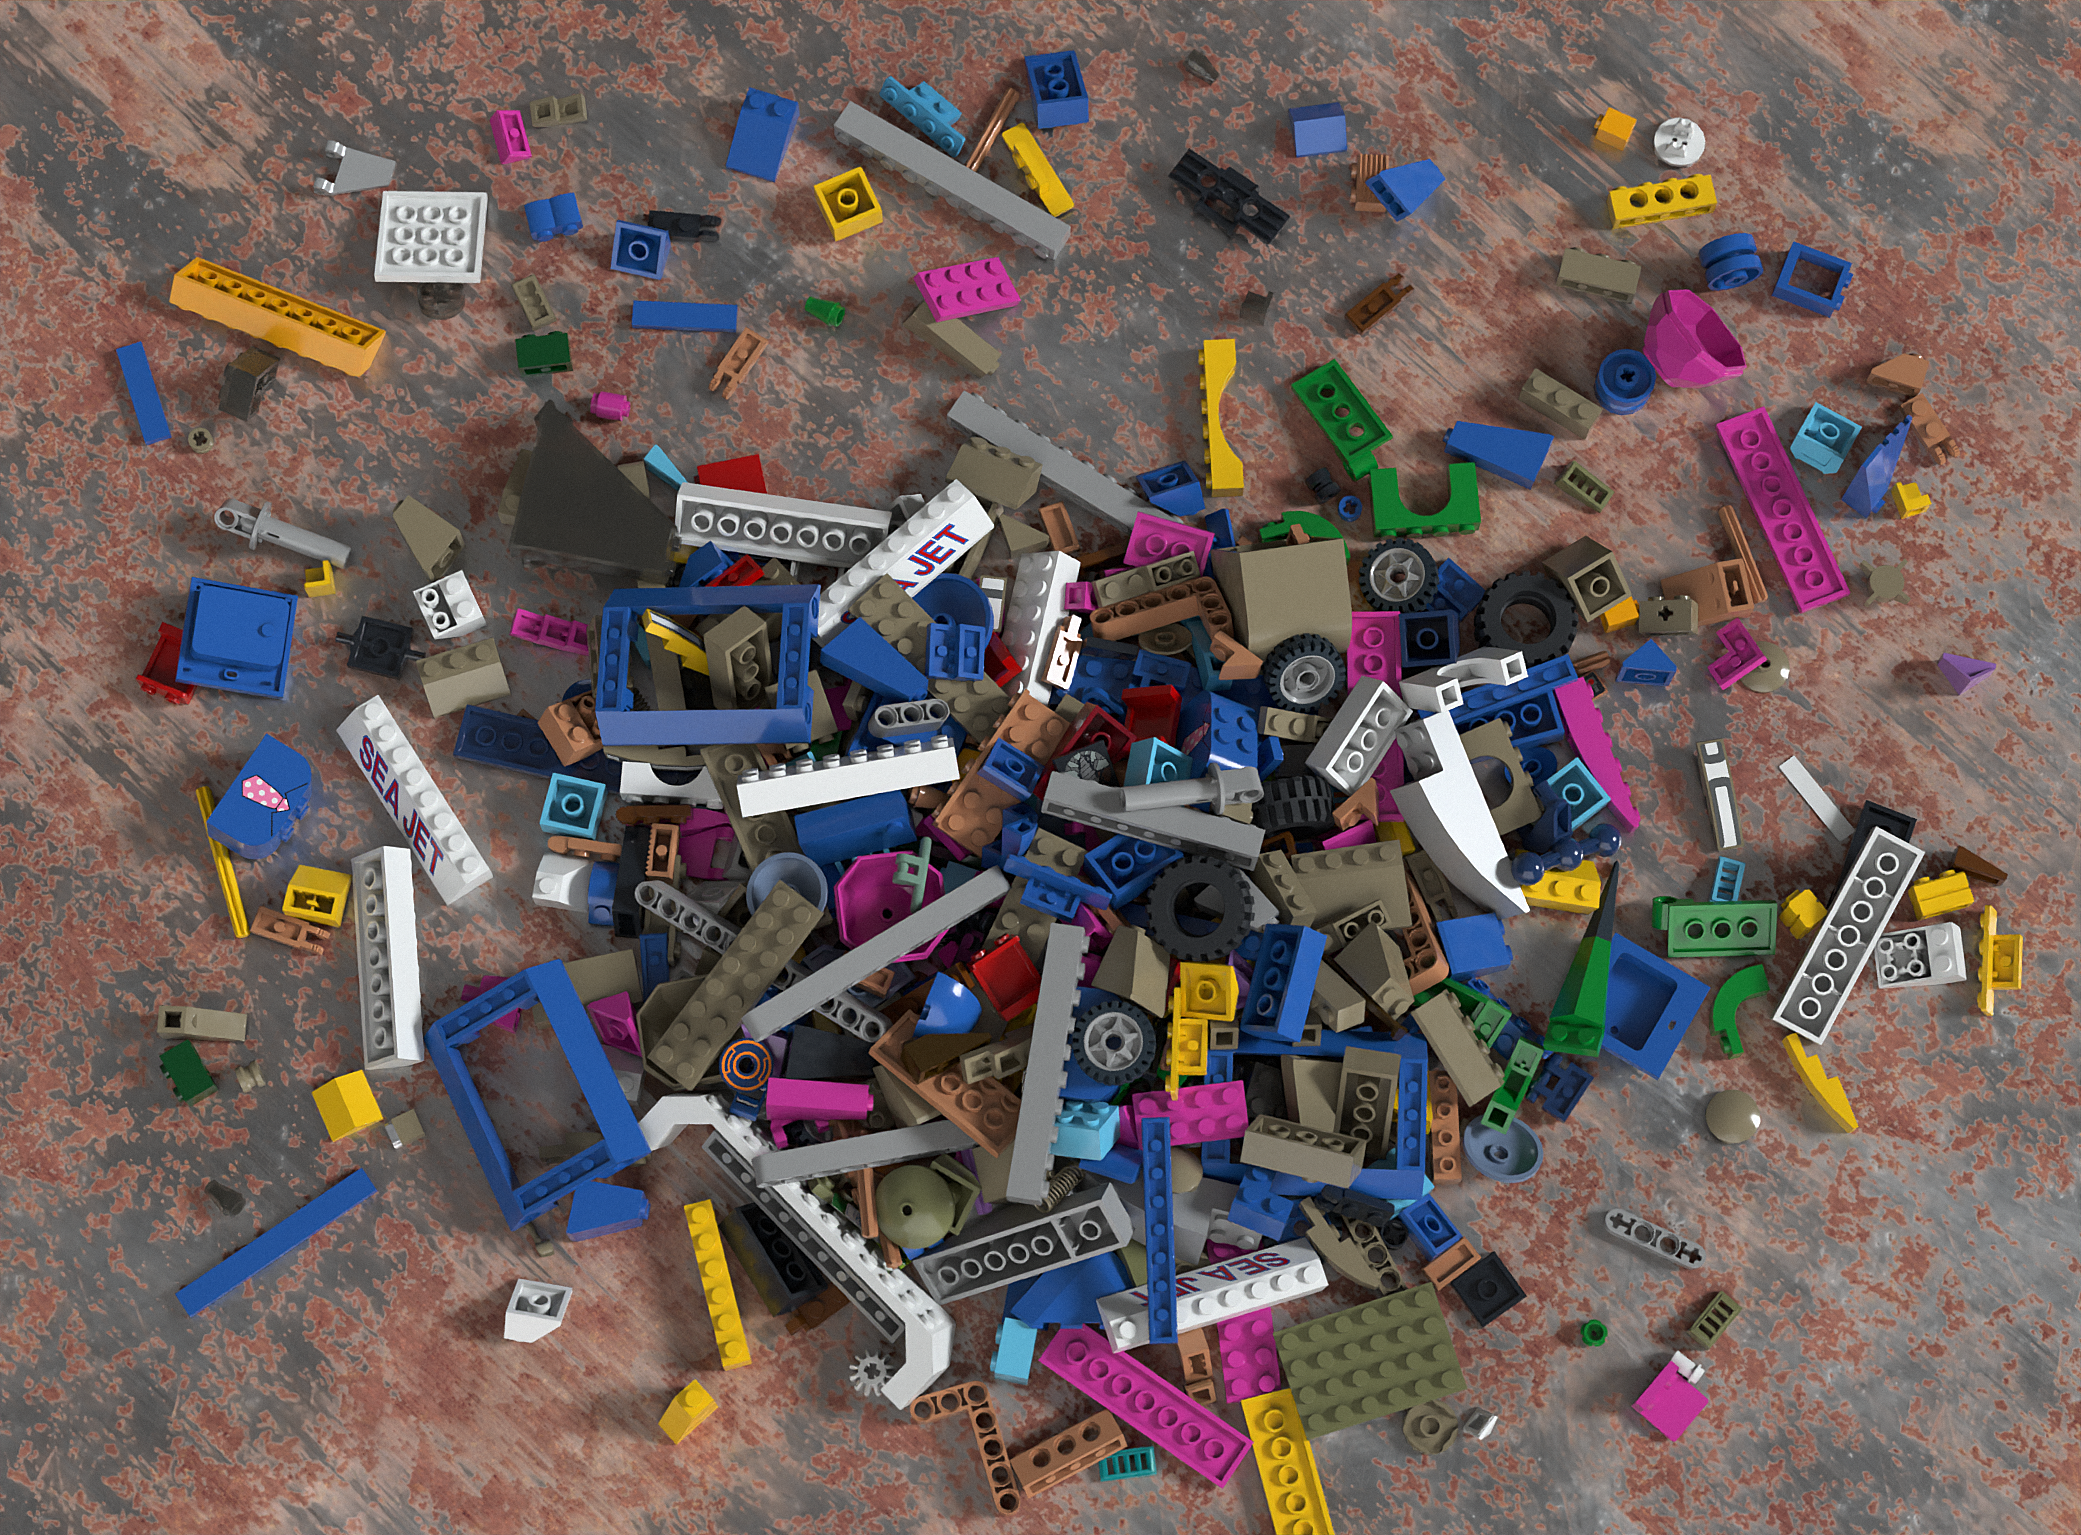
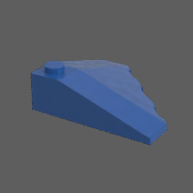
M1909 414L1905 417L1903 423L1900 422L1893 432L1882 441V444L1880 443L1865 460L1841 499L1865 518L1871 512L1877 514L1885 504L1882 498L1888 490L1913 418Z
M1109 1251L1044 1272L1014 1305L1011 1313L1031 1328L1043 1329V1323H1060V1329H1082L1083 1323H1099V1329H1105L1096 1300L1133 1289V1285L1125 1264L1113 1251Z

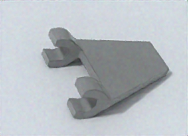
M328 140L325 151H327L326 156L336 159L342 158L335 183L333 184L326 179L316 177L313 186L315 188L314 193L332 196L389 186L396 161L347 148L336 141Z

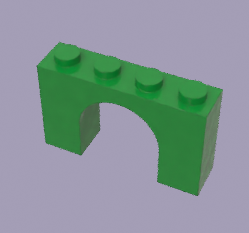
M1475 462L1448 465L1446 477L1449 503L1441 512L1430 516L1414 514L1403 505L1399 496L1396 468L1370 469L1368 485L1374 538L1380 537L1382 540L1395 539L1396 536L1406 535L1407 538H1419L1423 534H1433V536L1441 537L1448 535L1450 532L1469 535L1478 531L1481 525Z

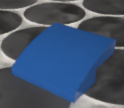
M1448 557L1438 568V591L1436 595H1433L1434 600L1432 603L1426 604V609L1429 611L1454 610L1459 614L1461 623L1480 603L1486 590Z
M929 623L927 625L925 677L942 680L982 681L984 676L985 627L966 624L952 626Z
M1115 1143L1101 1161L1081 1159L1078 1168L1132 1184L1139 1179L1141 1168H1143V1151Z

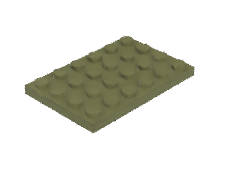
M1432 1282L1273 1333L1307 1441L1467 1390Z

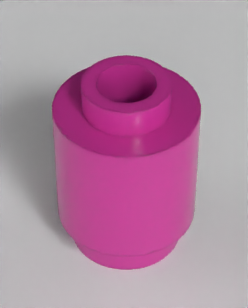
M601 391L600 393L593 394L590 412L600 418L622 421L624 417L629 416L631 402L627 401L626 395Z

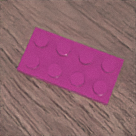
M999 257L918 272L914 277L936 322L1013 307L1021 301Z
M1243 1080L1178 1088V1101H1172L1170 1092H1166V1090L1132 1094L1139 1150H1142L1141 1118L1169 1117L1171 1146L1241 1138L1245 1136V1130L1249 1127Z

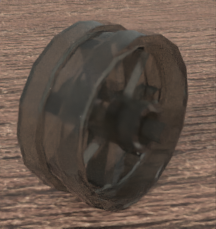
M420 282L417 286L419 308L428 318L435 320L450 319L461 313L465 307V294L462 283Z

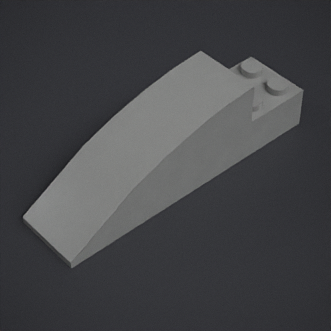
M1449 710L1423 717L1395 729L1398 745L1402 748L1407 761V767L1412 773L1414 780L1390 790V793L1418 842L1450 882L1487 914L1495 913L1497 920L1529 912L1530 910L1520 885L1514 880L1511 873L1510 860Z
M1054 1155L1053 1168L1055 1175L1069 1161L1080 1163L1082 1158ZM1069 1165V1167L1074 1168L1079 1173L1080 1177H1082V1174L1079 1171V1169L1072 1165ZM1141 1168L1139 1179L1132 1184L1085 1170L1084 1179L1075 1186L1077 1192L1079 1193L1110 1182L1135 1227L1131 1238L1146 1246L1143 1168ZM1070 1169L1071 1172L1074 1173L1075 1176L1078 1177L1077 1173H1076L1075 1171H1073L1072 1169ZM1202 1177L1197 1190L1194 1192L1172 1193L1175 1258L1198 1265L1206 1239L1216 1243L1235 1245L1245 1250L1252 1249L1257 1251L1262 1234L1227 1220L1239 1186Z
M1110 1182L1079 1193L1074 1187L1049 1213L1039 1211L1035 1205L1018 1202L963 1229L958 1236L953 1235L944 1240V1243L914 1258L912 1262L934 1301L938 1305H943L1125 1247L1135 1231V1227ZM1042 1199V1202L1046 1206H1048V1204ZM1041 1205V1207H1042L1043 1209L1049 1210L1048 1208H1046V1207H1044L1043 1205Z

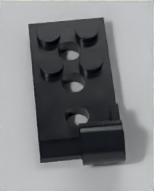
M1865 801L1841 872L1837 877L1834 889L1828 900L1827 911L1872 827L1877 826L1909 843L1917 819L1871 801Z

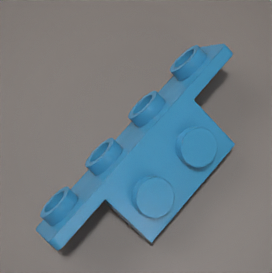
M892 76L887 77L879 95L953 158L958 156L965 138L950 125L958 121L962 113L925 81L911 90H907Z

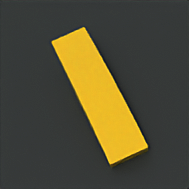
M1797 1032L1786 1036L1782 1043L1794 1068L1810 1093L1847 1133L1856 1130L1859 1126L1838 1076L1827 1079L1818 1055L1806 1057Z

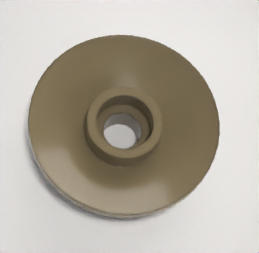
M1174 623L1139 634L1140 646L1154 654L1170 655L1186 650L1192 643L1191 632L1184 626Z
M1758 641L1756 644L1767 658L1766 661L1769 667L1763 668L1759 665L1740 678V681L1752 691L1769 693L1777 690L1785 683L1789 675V661L1784 651L1777 645L1766 641Z

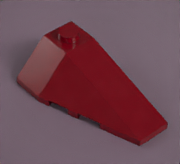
M1086 702L1070 723L1044 767L1032 793L1044 801L1051 773L1055 771L1051 759L1096 740L1103 739L1111 763L1115 764L1122 759L1137 737L1098 705Z

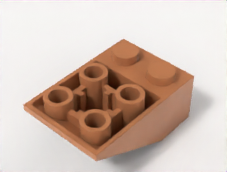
M1743 558L1717 562L1660 580L1664 600H1674V596L1686 595L1698 603V626L1731 621L1737 617L1739 619L1749 618L1754 610ZM1670 611L1668 617H1669V616H1673V613H1672L1671 611Z
M592 690L547 707L537 722L564 767L589 757L604 746L602 745L595 713L596 698H593Z

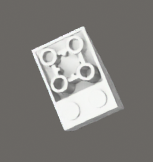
M1952 922L1883 933L1874 947L1880 989L1939 985L1967 980L1961 930L1959 926Z

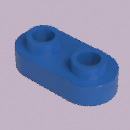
M1090 687L1083 692L1081 703L1089 702L1096 704L1110 716L1112 713H1117L1119 716L1113 718L1123 726L1125 725L1127 709L1107 692L1098 687ZM1091 697H1097L1099 700L1093 701Z

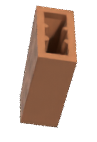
M1202 1328L1178 1334V1343H1174L1186 1384L1213 1377L1209 1348Z

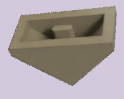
M1003 513L1000 515L999 526L1011 559L1048 547L1049 535Z

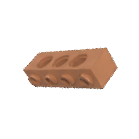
M1447 1070L1429 1071L1433 1115L1431 1130L1428 1135L1431 1182L1433 1185L1459 1184L1462 1175L1457 1086Z
M1105 1409L1092 1413L1088 1419L1078 1424L1068 1426L1063 1432L1054 1437L1043 1439L1039 1445L1029 1450L1020 1451L1009 1462L1029 1499L1127 1447V1444L1110 1410ZM1090 1436H1097L1094 1440H1087V1438ZM1065 1449H1072L1069 1453L1062 1454ZM1047 1462L1045 1466L1037 1467L1039 1463Z

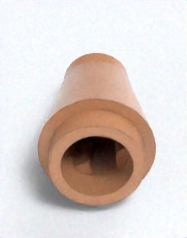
M928 784L908 788L906 802L911 803L912 807L936 809L940 802L946 804L948 801L947 793H943Z

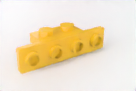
M1020 123L1003 132L1002 138L1013 154L1014 163L1019 169L1023 170L1026 175L1027 184L1032 190L1035 189L1049 214L1057 217L1072 209L1074 202L1026 125Z
M1985 905V911L1980 916L1981 928L1984 929V938L1979 943V951L1983 955V965L1979 966L1978 969L1979 981L1982 982V992H1978L1977 996L1978 1007L1987 1016H1993L1994 990H2021L2023 936L2020 934L1996 935L1997 911L1991 905Z
M1174 987V996H1169V1013H1173V1022H1168V1039H1172V1049H1167V1065H1171V1075H1166L1165 1088L1166 1092H1170L1172 1101H1178L1179 1075H1207L1208 1019H1181L1180 987Z

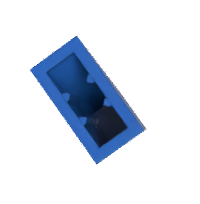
M1431 159L1383 170L1367 179L1365 183L1395 221L1398 222L1412 214L1446 178Z

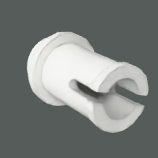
M1677 1351L1671 1359L1679 1367L1677 1371L1685 1376L1689 1383L1692 1381L1696 1384L1705 1372L1701 1368V1364L1696 1365L1681 1354L1680 1351Z

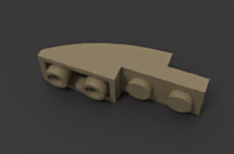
M1194 551L1117 572L1091 583L1098 607H1104L1138 595L1176 585L1201 575Z
M1261 706L1257 733L1317 744L1333 719Z
M1381 899L1356 908L1313 928V930L1327 936L1323 955H1329L1341 948H1345L1372 920L1381 929L1391 925L1392 922Z
M1034 1023L1004 1033V1040L960 1055L963 1080L967 1084H971L992 1075L1000 1079L1027 1067Z
M565 1133L566 1144L538 1147L539 1158L542 1162H547L548 1166L559 1165L563 1163V1160L572 1158L605 1138L601 1133ZM652 1154L646 1155L630 1166H645L646 1161H652Z
M1310 1197L1301 1201L1298 1207L1312 1227L1306 1231L1304 1236L1317 1253L1346 1278L1373 1291L1377 1289L1380 1285L1378 1280L1381 1277L1372 1264L1368 1266L1362 1257L1365 1255V1252L1357 1241L1352 1242L1350 1237L1340 1243L1338 1239L1341 1236L1332 1223L1328 1225L1323 1218L1325 1212L1317 1209Z

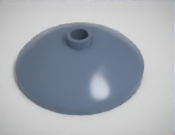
M791 852L773 855L760 863L749 879L746 898L752 916L779 880L785 882L822 912L826 906L828 897L826 878L819 866L804 855Z
M1484 1114L1476 1117L1468 1124L1463 1135V1149L1469 1162L1479 1172L1491 1179L1505 1183L1522 1182L1537 1173L1543 1161V1148L1538 1136L1527 1124L1514 1117L1506 1135L1481 1124Z

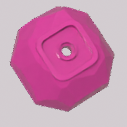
M1689 289L1668 290L1657 297L1651 309L1644 338L1645 345L1642 347V350L1669 386L1698 389L1709 387L1743 374V370L1747 366L1742 346L1710 305Z
M912 850L857 856L833 887L840 941L851 950L913 915L910 907L914 886L899 885L892 882L893 873L897 872L898 866L895 864L896 855L904 853L918 857L919 855ZM928 864L921 909L945 895L943 874L930 864ZM908 867V873L914 874V868ZM884 910L891 912L892 917L890 919L883 917L882 912ZM948 930L892 963L926 959Z

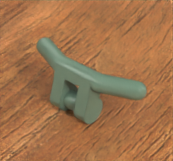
M929 837L921 839L918 857L904 853L896 855L895 864L898 866L897 872L893 873L892 882L899 885L914 886L910 907L912 914L922 908L932 843ZM908 867L914 868V874L908 873Z

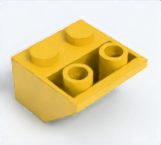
M299 865L288 884L282 911L285 915L303 921L340 928L353 876L351 874Z

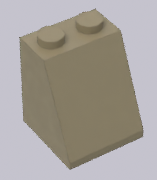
M408 495L404 501L400 500L396 504L392 516L400 534L427 581L431 584L443 577L465 549L466 545L459 529Z
M1587 536L1541 562L1549 580L1553 577L1559 581L1557 587L1560 589L1565 587L1569 591L1568 599L1574 600L1576 604L1575 610L1586 622L1593 620L1632 596L1613 552Z
M817 670L808 672L807 684L814 690L811 742L818 740L819 744L834 740L833 734L838 733V729ZM778 683L765 687V695L771 709H776ZM808 743L784 744L786 751L792 749L793 753L809 748Z
M1372 920L1334 960L1396 1020L1414 1002V997L1400 947Z
M1118 925L1091 985L1097 989L1114 993L1122 1003H1128L1142 1012L1163 1018L1166 1005L1170 954L1163 949L1164 947L1161 946V943L1156 942L1153 936H1145L1146 931L1135 925H1131L1130 928Z
M882 1064L872 1068L897 1129L919 1125L942 1114Z
M1015 1140L998 1158H995L982 1146L972 1149L979 1182L982 1186L981 1191L984 1203L1001 1205L1012 1203V1201L1007 1200L1006 1192ZM1052 1168V1171H1047L1045 1181L1049 1182L1055 1176L1054 1168Z

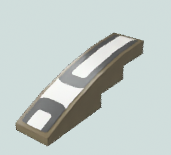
M1723 738L1695 742L1703 795L1706 796L1709 822L1713 826L1716 850L1722 851L1745 847L1734 784Z
M659 745L603 746L607 759L620 763H650L653 770L694 772L702 771L703 767H706L701 755L687 756L685 746L659 749Z

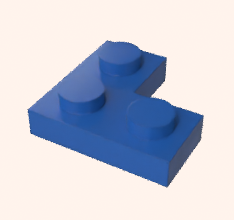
M1257 733V771L1262 783L1284 759L1278 737L1268 736L1263 741L1261 734Z

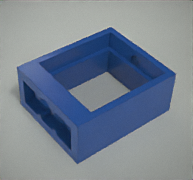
M1793 241L1772 296L1830 318L1834 309L1839 311L1845 296L1840 294L1843 287L1848 288L1853 274L1849 272L1852 263ZM1798 258L1840 274L1831 300L1788 284Z

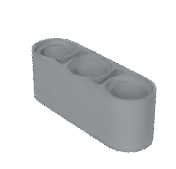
M941 699L883 705L869 719L868 729L873 736L878 738L935 731L948 718L950 713L949 707ZM929 711L935 712L939 719L932 717ZM904 715H909L914 722L907 721ZM878 718L884 719L888 725L881 724Z

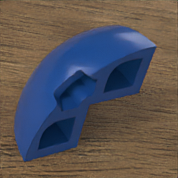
M1020 802L1003 809L1002 839L982 847V867L990 869L998 865L1000 869H1003L1009 854L1014 856L1024 855L1035 837L1038 826L1037 813L1031 806Z
M938 972L912 1038L916 1036L920 1038L926 1034L970 1033L982 1016V1008L973 993L958 981Z

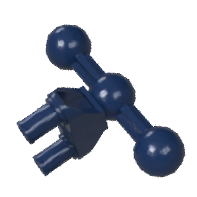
M1543 781L1535 787L1536 789L1533 792L1546 808L1545 813L1535 827L1529 823L1515 829L1522 839V847L1530 852H1522L1513 859L1511 873L1514 880L1521 885H1535L1542 880L1545 871L1556 867L1562 871H1573L1581 865L1584 856L1592 853L1601 857L1614 855L1620 849L1622 843L1621 834L1616 827L1605 823L1598 824L1591 829L1588 838L1576 841L1570 838L1574 833L1572 831L1570 805L1565 799L1557 796L1548 781ZM1533 852H1542L1543 855L1539 856Z

